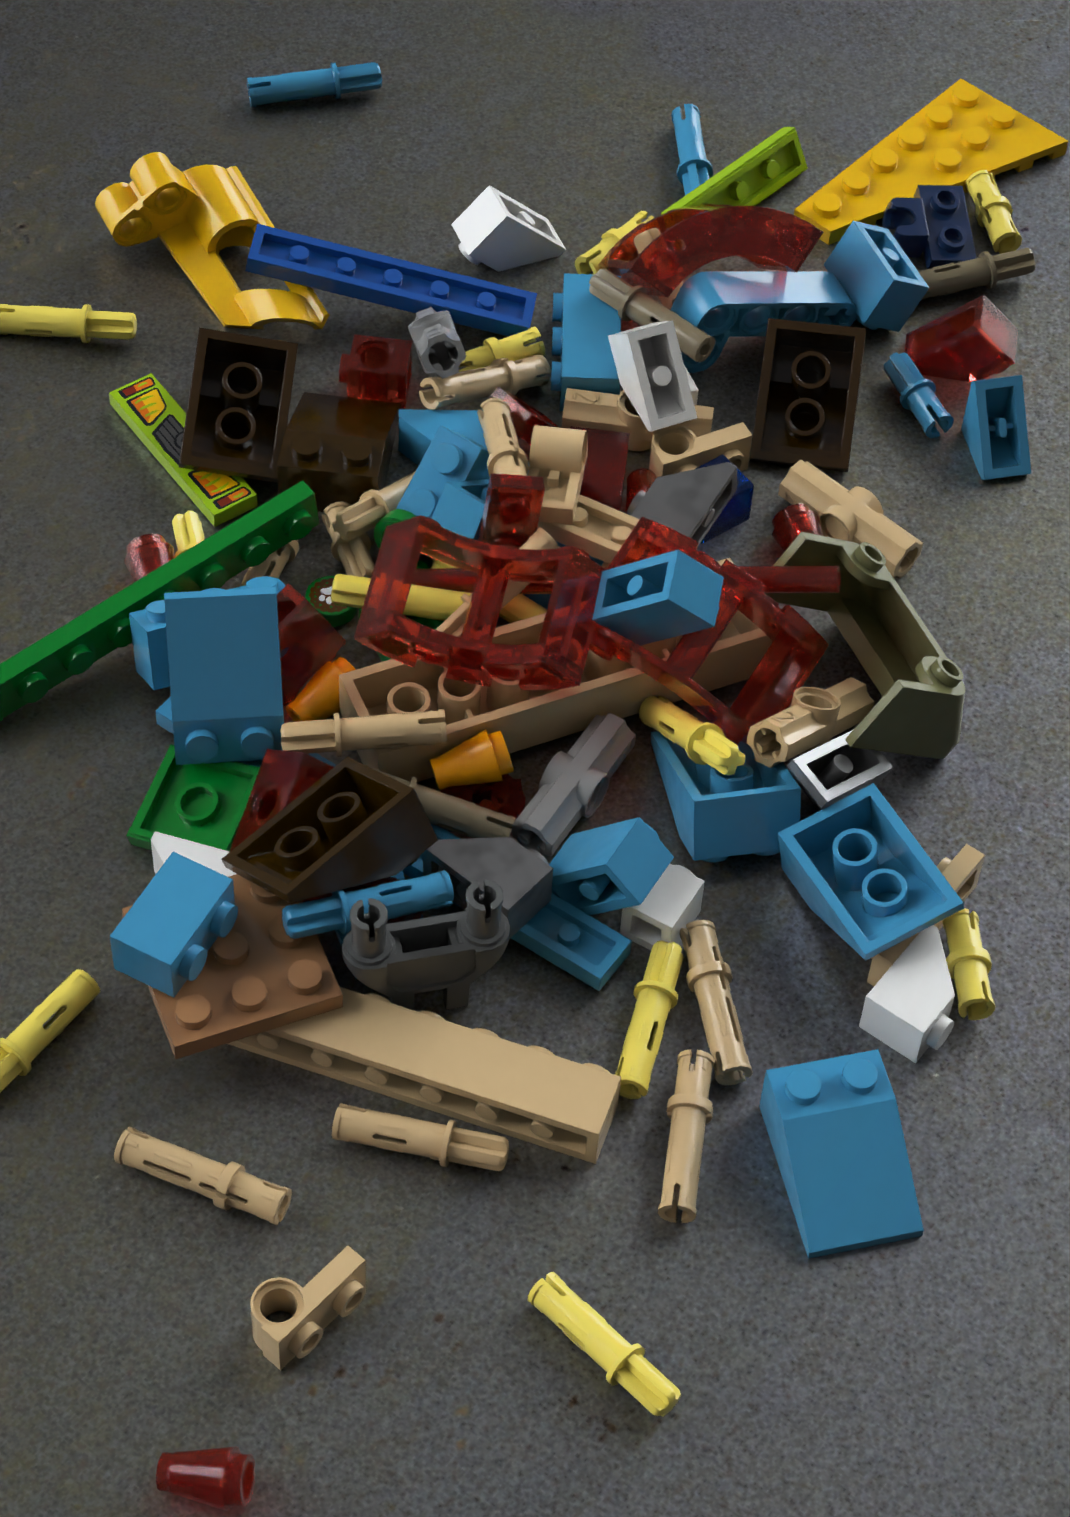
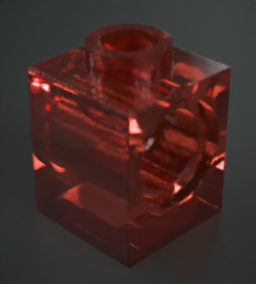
M354 334L350 354L342 353L339 368V382L347 383V397L401 403V409H406L412 379L413 341Z

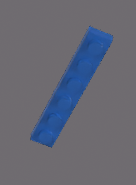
M261 224L256 226L245 270L412 313L432 307L436 312L447 310L450 312L453 323L505 336H511L530 328L537 293Z

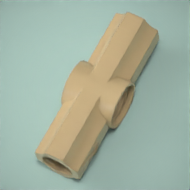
M567 388L561 428L587 430V433L613 436L620 446L630 451H645L651 448L652 436L655 431L647 430L624 390L619 395ZM694 405L697 418L679 423V425L692 430L696 437L711 433L714 407Z
M803 460L795 463L780 483L778 495L817 522V528L821 536L859 544L862 542L872 544L884 555L886 559L885 566L893 577H903L911 570L914 562L921 555L923 542L884 516L879 500L864 487L855 486L848 490L808 461L804 462Z
M852 677L825 690L816 687L797 688L793 693L790 707L750 726L747 744L754 753L755 761L772 768L781 762H785L797 755H802L831 741L833 736L860 723L874 707V700L869 696L866 684Z

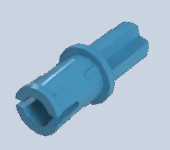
M895 352L891 354L889 360L884 364V371L901 395L900 404L904 409L912 411L927 437L936 438L940 436V433L934 426L936 424L935 420L943 432L946 433L952 427L954 419L936 396V386L933 381L923 377L907 353L898 354Z

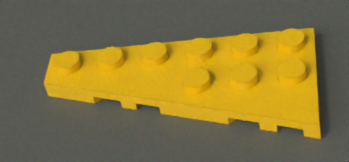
M960 78L794 209L793 223L827 245L840 241L853 220L875 225L876 220L883 218L886 207L893 198H914L918 185L963 186L964 193L968 192L966 180L973 173L979 170H988V173H993L995 178V175L1012 168L1018 172L1032 168L1034 160L1048 155L1051 159H1055L1065 155L1068 140Z

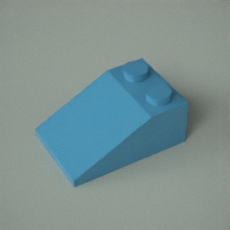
M276 587L164 593L176 765L286 759V754L283 753L280 733L281 725L284 724Z
M753 720L716 724L723 730L725 737L737 744L739 751L745 754L744 765L737 766L735 774L729 776L723 775L708 764H696L688 758L685 749L673 743L658 731L651 732V744L680 839L694 861L721 862L729 856L754 853L769 856L780 852L778 832L800 821L801 788L783 762L769 768L755 761L754 753L747 744L750 726L756 724Z
M874 783L778 832L781 867L809 908L865 961L964 909L963 901Z
M879 1049L766 1070L759 1108L808 1259L922 1236L924 1229L897 1101Z

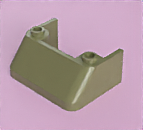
M800 532L752 590V593L758 600L827 611L882 695L878 703L847 736L845 740L848 745L859 749L936 759L945 758L960 742L966 691L962 681L964 676L961 669L946 657L885 566L886 559L879 549L867 542L859 544Z

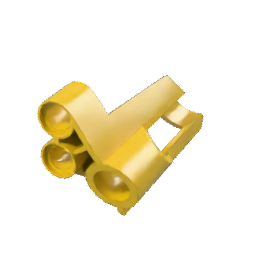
M152 152L142 156L133 164L130 170V177L132 179L130 183H114L102 190L97 196L95 207L115 242L120 246L127 247L159 237L224 327L264 329V325L272 322H298L313 327L314 330L323 329L330 315L313 288L284 281L290 291L278 289L241 291L219 256L220 250L226 247H251L257 224L275 228L238 167L231 166L225 169L218 165L206 164L180 171L171 164L164 153Z

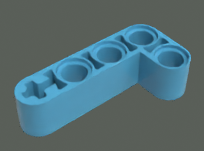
M827 271L699 272L683 283L670 309L715 338L714 348L703 362H696L681 352L683 363L689 373L704 371L711 367L719 358L729 337L766 336L768 318L850 327L857 317L855 312L857 307L838 278L832 272Z

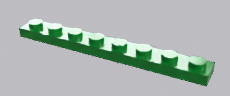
M303 480L2 662L0 664V722L4 717L27 703L40 700L46 695L48 690L69 677L87 671L94 662L113 650L131 644L130 612L146 609L149 603L164 600V593L221 588L226 581L249 567L261 564L270 554L289 542L305 537L312 528L320 524L315 493Z

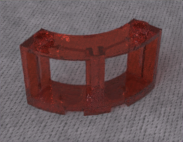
M720 204L684 206L669 210L667 213L635 227L608 251L598 266L602 269H607L617 276H621L622 280L633 287L641 285L647 290V295L668 298L673 290L692 272L705 264L725 257L737 256L761 269L798 272L824 232L795 215L772 208ZM652 228L659 229L661 235L655 238L638 254L633 243L634 238L646 230Z
M415 516L411 519L386 526L354 639L370 649L414 668L417 659L428 664L446 667L445 678L491 687L494 677L505 680H519L520 690H553L580 686L596 624L592 618L601 574L606 569L590 559L586 551L577 547L563 546L556 549L530 550L497 546L454 533L441 527L437 521L429 517ZM420 553L452 566L478 573L461 637L429 628L403 615ZM508 580L554 584L538 643L522 645L492 643Z
M641 517L606 570L671 551H682L724 577L715 627L684 634L667 661H664L633 641L592 620L600 580L572 621L587 637L584 644L593 653L609 661L616 657L639 669L689 703L709 722L719 726L727 739L737 745L740 742L747 744L750 726L791 705L794 691L804 685L829 644L790 605H784L781 609L775 600L761 593L765 585L727 559L720 566L711 556L701 550H696L699 546L697 541L658 522ZM738 610L758 626L773 642L731 707L728 708L692 679Z

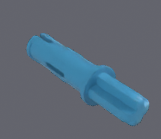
M375 62L337 67L336 63H331L330 68L247 78V89L251 107L334 95L335 99H341V94L374 90L382 86L381 69L378 63Z
M689 103L684 104L685 119H683L680 106L676 107L671 114L680 160L677 168V177L684 186L685 195L713 176L712 164L706 159L700 110L696 105Z
M443 870L426 876L380 884L357 891L344 892L343 890L332 892L330 897L284 907L282 909L283 927L286 935L293 939L338 929L342 934H347L351 931L350 910L359 900H363L364 914L368 913V898L379 900L388 911V919L434 908L452 906V900H454L453 885L449 874Z

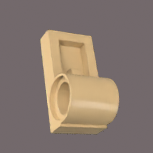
M744 422L696 437L689 428L679 424L656 430L652 436L649 463L651 485L657 477L726 462L737 466V473L747 470L752 434Z
M534 426L527 476L532 487V496L527 495L529 501L521 506V520L573 525L588 456L587 430Z
M347 1245L303 1288L293 1280L282 1277L271 1278L258 1285L251 1296L250 1306L253 1338L257 1346L263 1351V1356L280 1371L295 1356L299 1359L307 1356L321 1340L323 1329L338 1315L346 1317L351 1314L363 1300L366 1294V1260ZM277 1311H284L293 1315L284 1322H272L266 1319L268 1315Z

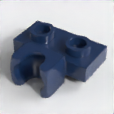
M918 185L914 198H893L888 203L882 220L883 227L895 230L894 238L908 257L919 258L922 252H924L927 269L976 258L963 186Z

